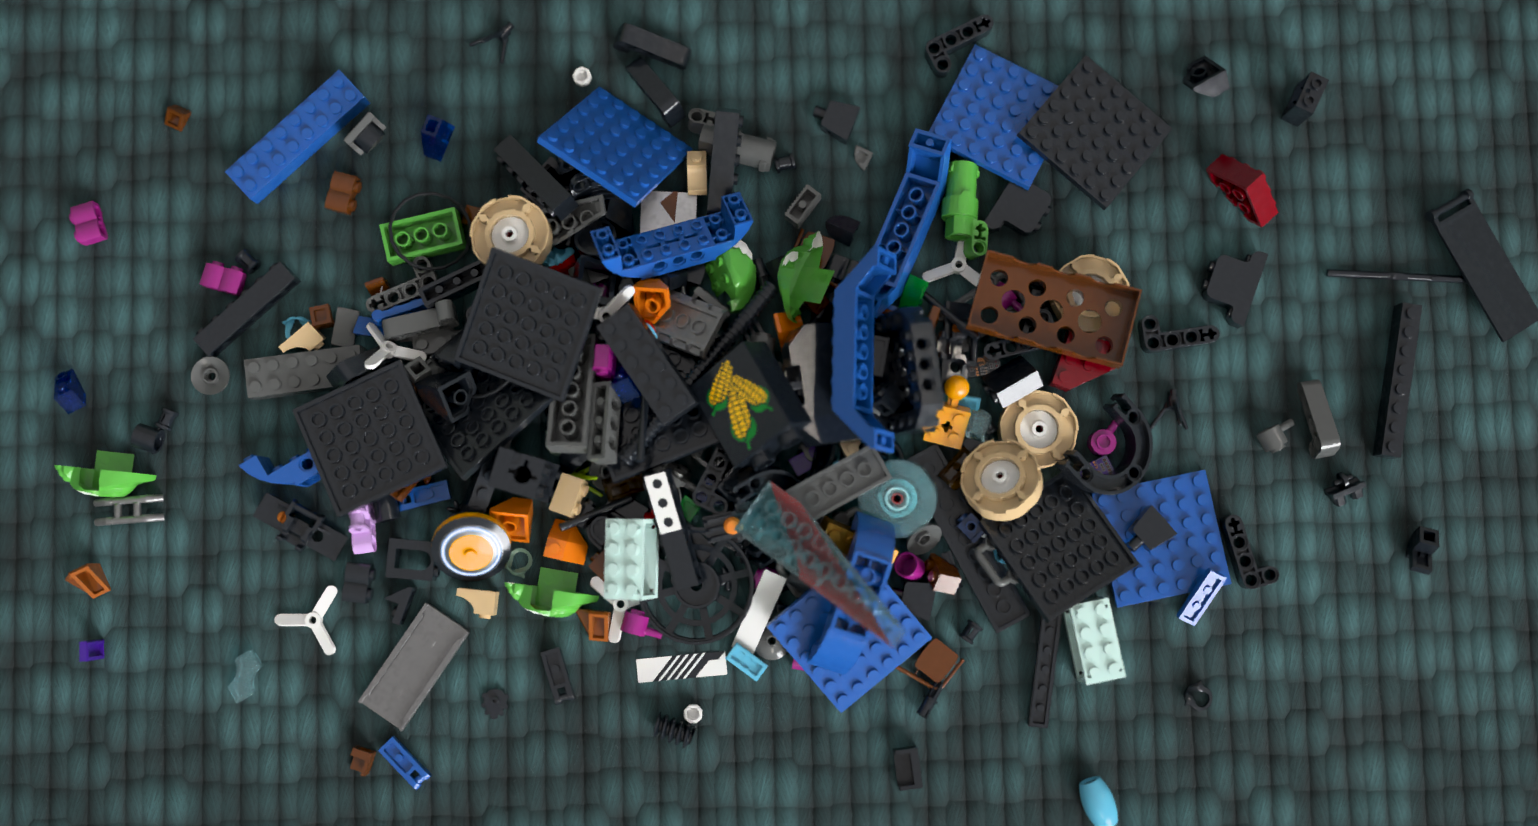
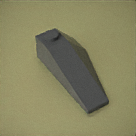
M601 194L577 200L576 202L579 206L562 221L557 216L553 218L546 208L541 209L552 229V246L557 245L606 214L604 196Z

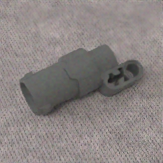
M694 108L688 114V129L693 133L700 134L698 151H706L707 155L712 156L716 112ZM739 129V135H742V144L737 150V154L740 155V164L758 168L760 172L770 171L777 144L776 140L769 137L764 139L744 134Z

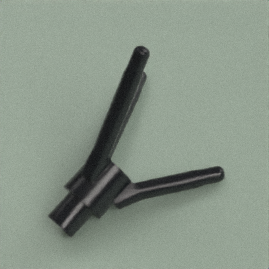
M508 22L506 26H502L498 31L475 40L469 45L472 47L497 38L503 42L500 63L503 64L509 39L508 36L511 34L510 31L514 28V25Z
M1171 389L1169 390L1167 402H1165L1162 410L1150 425L1151 430L1166 410H1174L1178 425L1182 426L1183 424L1185 430L1188 429L1187 422L1180 408L1177 390Z

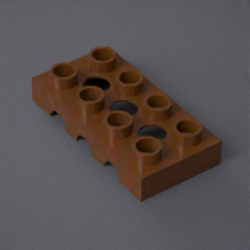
M987 249L965 329L1119 369L1124 363L1142 290L1118 283L1099 282L1092 279L1091 276L1080 273L1061 272L1054 269L1053 266L1041 263L1022 262L1014 256ZM994 272L1003 273L1006 277V284L995 286L991 282V274ZM1032 282L1041 283L1044 287V294L1041 296L1032 295L1028 289L1029 284ZM1016 290L1024 296L1025 305L1021 311L1011 313L1004 309L1002 297L1007 291ZM1069 292L1079 293L1082 297L1081 305H1070L1067 301V294ZM1054 300L1062 306L1063 315L1059 321L1049 323L1042 319L1040 307L1045 301ZM1112 301L1119 305L1120 313L1118 316H1110L1106 313L1105 304ZM984 309L994 310L997 320L994 323H985L981 319V311ZM1092 310L1099 314L1101 326L1097 331L1087 333L1079 327L1078 317L1083 311ZM1030 319L1034 323V331L1029 334L1023 333L1019 328V321ZM1059 329H1068L1072 333L1073 338L1070 343L1065 344L1058 340L1057 332ZM1103 338L1110 343L1111 349L1109 353L1102 354L1097 351L1095 347L1097 339Z

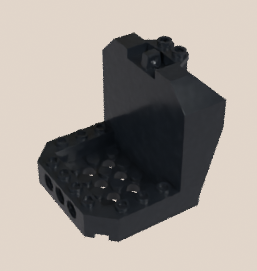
M921 306L900 307L874 318V335L887 337L890 340L883 376H873V386L877 388L882 382L884 384L892 382L898 385L900 390L906 394L902 400L903 405L895 413L885 417L881 413L880 416L876 413L873 414L887 431L894 433V437L938 426L940 419L936 415L938 410H942L944 406L933 322L929 317H923L924 310ZM832 322L804 324L789 332L782 347V370L812 420L811 423L800 431L803 435L801 441L806 448L862 441L832 410V338L834 336Z

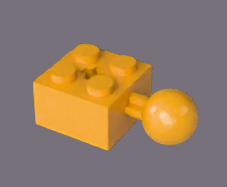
M954 375L948 378L944 385L948 399L947 402L944 401L943 409L937 412L936 417L940 419L938 426L935 427V432L923 433V440L961 450L971 410L958 404L959 400L967 396L969 383L964 377ZM946 421L950 422V426L944 427L943 424H945Z

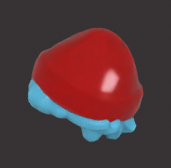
M554 247L542 265L569 275L567 270L573 267L576 262L575 251L570 247L565 249Z

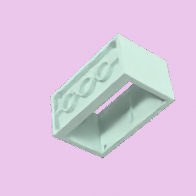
M606 518L604 599L647 600L658 598L659 529H656V527L653 529L652 526H655L654 519Z
M1100 596L1087 598L1070 608L1068 613L1064 612L1063 618L1077 681L1089 685L1126 677L1109 598Z

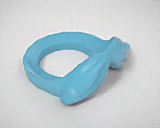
M301 316L289 317L286 321L282 322L285 325V337L287 339L291 337L290 332L295 320H299L302 326L311 320Z

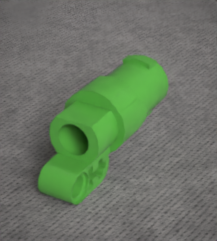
M964 160L949 162L945 197L942 199L941 219L946 222L945 239L964 241L963 252L965 257L969 260H975L984 255L988 247V226L984 221L978 220L979 201L976 199V188L980 171L974 162Z

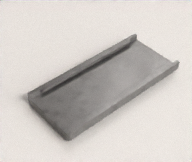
M674 290L669 291L671 307L653 324L658 341L706 360V354L724 319L730 313Z
M425 603L358 702L363 703L399 728L400 731H403L470 632L431 604Z

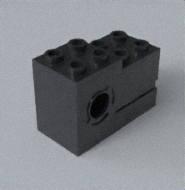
M499 447L488 486L551 504L562 472L566 473V471H564L563 466Z

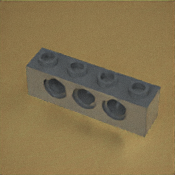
M611 381L595 382L592 389L587 460L598 465L617 464L622 387Z

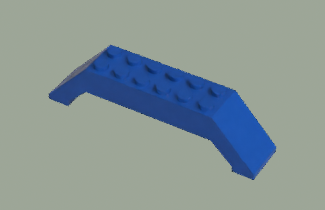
M915 128L909 142L906 173L874 245L897 255L896 275H892L875 296L874 318H877L901 296L946 191L952 144L951 138Z
M873 246L834 291L831 405L832 410L869 448L886 453H894V433L887 431L873 415L875 296L892 275H896L897 255L879 246Z

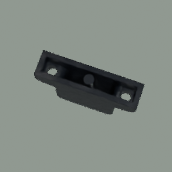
M1009 182L984 221L988 226V233L999 231L1002 225L1007 226L1021 236H1028L1032 231L1036 233L1042 224L1039 222L1041 217H1046L1052 209L1049 206L1051 203L1050 194L1034 184H1031L1029 190H1026Z
M1257 251L1253 254H1247L1244 261L1222 255L1209 262L1207 279L1204 278L1200 288L1202 289V298L1207 302L1227 309L1225 318L1228 325L1235 328L1244 326L1268 254Z

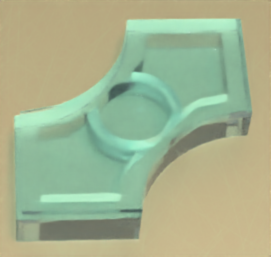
M254 649L234 659L237 672L233 682L227 688L236 703H240L256 693L254 677L263 665Z

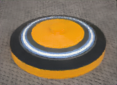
M461 513L446 519L435 530L431 542V554L437 567L446 575L461 581H480L496 575L506 566L511 555V539L507 529L495 518L482 513Z

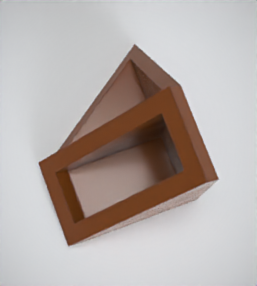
M87 563L69 572L65 578V581L88 593L92 599L111 591L100 563Z
M579 608L576 614L589 635V640L608 642L612 612Z

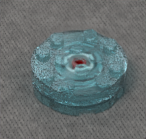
M890 459L884 461V464L892 478L858 497L859 509L862 513L893 523L895 538L909 537L926 526L933 518L938 503V490L936 483L922 465L906 459ZM896 495L901 497V501L896 499Z

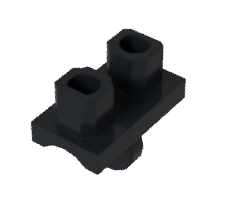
M1339 472L1336 474L1337 480L1332 482L1333 486L1324 489L1325 495L1331 498L1334 505L1340 507L1347 503L1345 496L1350 494L1352 499L1363 497L1362 488L1367 486L1365 481H1360L1356 476L1353 477L1351 474L1345 476L1343 472Z

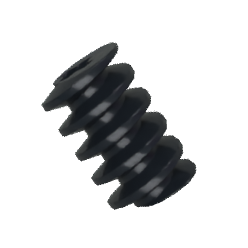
M660 712L653 729V736L656 737L661 733V740L668 736L669 743L675 739L676 746L682 741L683 748L685 749L690 745L697 726L690 730V723L683 727V720L676 724L675 717L668 721V715L666 714L661 718Z

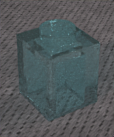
M980 409L977 411L972 410L965 431L967 438L985 442L992 422L991 415L987 411Z

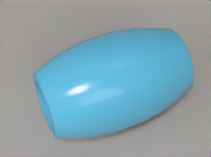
M1100 776L1089 777L1079 783L1081 803L1094 826L1116 825L1118 823L1117 807L1107 784Z

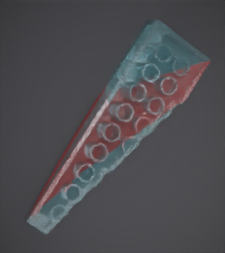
M769 480L734 530L889 646L895 648L905 634V629L805 507Z

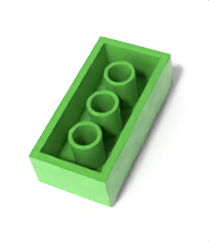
M455 207L393 221V241L400 253L411 262L418 256L429 258L463 250L466 247L460 213ZM389 222L380 224L387 262L393 266L406 263L397 255L390 243Z

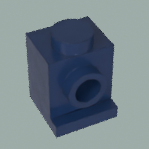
M965 512L957 519L959 522L957 527L973 543L984 534L978 525L980 521L972 512L968 514ZM969 523L975 524L973 530L967 528Z

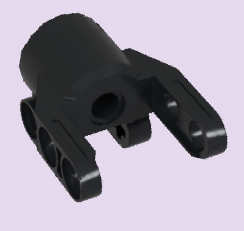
M558 157L557 163L559 165L561 181L565 190L575 201L601 194L604 196V199L618 198L617 195L569 163L564 164L566 161Z

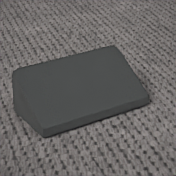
M343 307L337 308L331 340L332 345L338 347L354 345L356 335L353 334V330L360 316V311Z

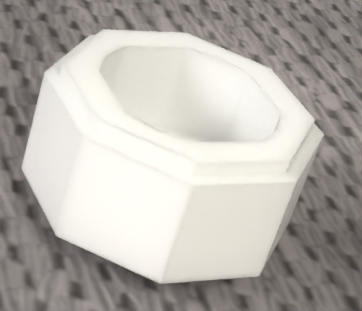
M585 67L575 69L572 75L576 85L581 87L589 85L592 80L589 69Z
M689 704L684 709V718L689 723H697L702 718V709L697 704Z

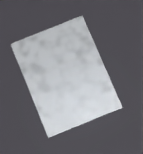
M652 191L641 201L640 233L695 219L697 195L678 192L674 223L660 203L672 192Z

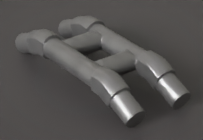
M163 494L95 499L93 501L95 507L114 505V517L97 518L94 520L95 526L164 521V513L142 514L141 503L163 502ZM133 504V515L122 516V505Z

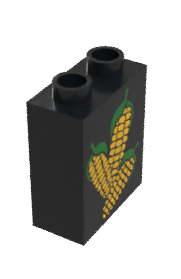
M743 341L690 386L701 402L699 406L734 468L752 466L754 471L767 468L776 460L772 453L779 447L784 450L799 443L803 439L800 431L812 422L766 341Z

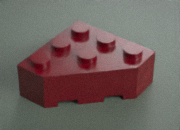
M1221 154L1206 168L1211 182L1216 187L1219 186L1226 193L1225 197L1234 206L1238 205L1241 211L1245 213L1243 216L1248 221L1262 228L1278 214L1276 201L1272 197L1271 188L1267 184L1266 175L1263 171L1251 168L1247 163L1243 164L1234 157H1228L1224 154Z
M1067 331L1063 341L1065 344L1072 341L1073 336L1070 331ZM1102 339L1096 340L1095 347L1098 352L1102 354L1110 352L1111 346L1109 342ZM1059 354L1048 385L1066 392L1116 368Z

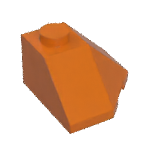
M640 279L633 285L635 289L633 295L634 306L643 319H647L652 324H655L671 307L669 287L660 279Z
M786 312L773 314L781 351L789 332L803 325L800 315L795 318L796 324L787 318Z
M513 497L490 508L489 516L503 524L510 535L511 541L530 542L533 499Z
M555 518L547 538L543 556L584 565L589 546L579 532L577 526L561 532L559 524L566 521Z

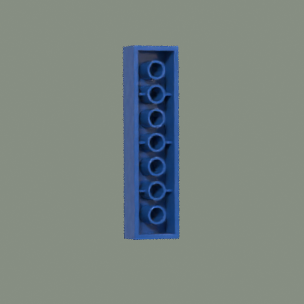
M338 70L231 165L225 173L250 200L259 204L365 109L370 102Z

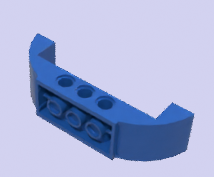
M736 192L721 196V212L617 240H614L609 226L590 231L601 261L607 269L620 276L644 280L716 260V257L728 251L744 237L753 223V218L741 193Z
M308 448L305 454L290 458V462L284 466L279 465L274 468L268 457L254 454L243 459L244 462L239 465L249 475L269 483L309 487L321 480Z
M856 511L850 530L855 531L844 570L876 617L893 564L895 527L893 523ZM832 602L819 645H812L807 663L845 675L858 660L871 631Z

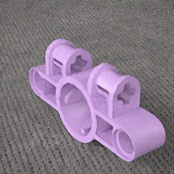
M369 504L348 514L351 521L349 531L352 535L354 554L376 552L377 549L376 520L373 507Z

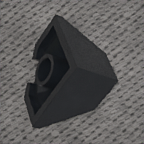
M1203 56L1188 64L1187 75L1183 78V84L1191 90L1215 97L1230 89L1226 69L1208 57Z

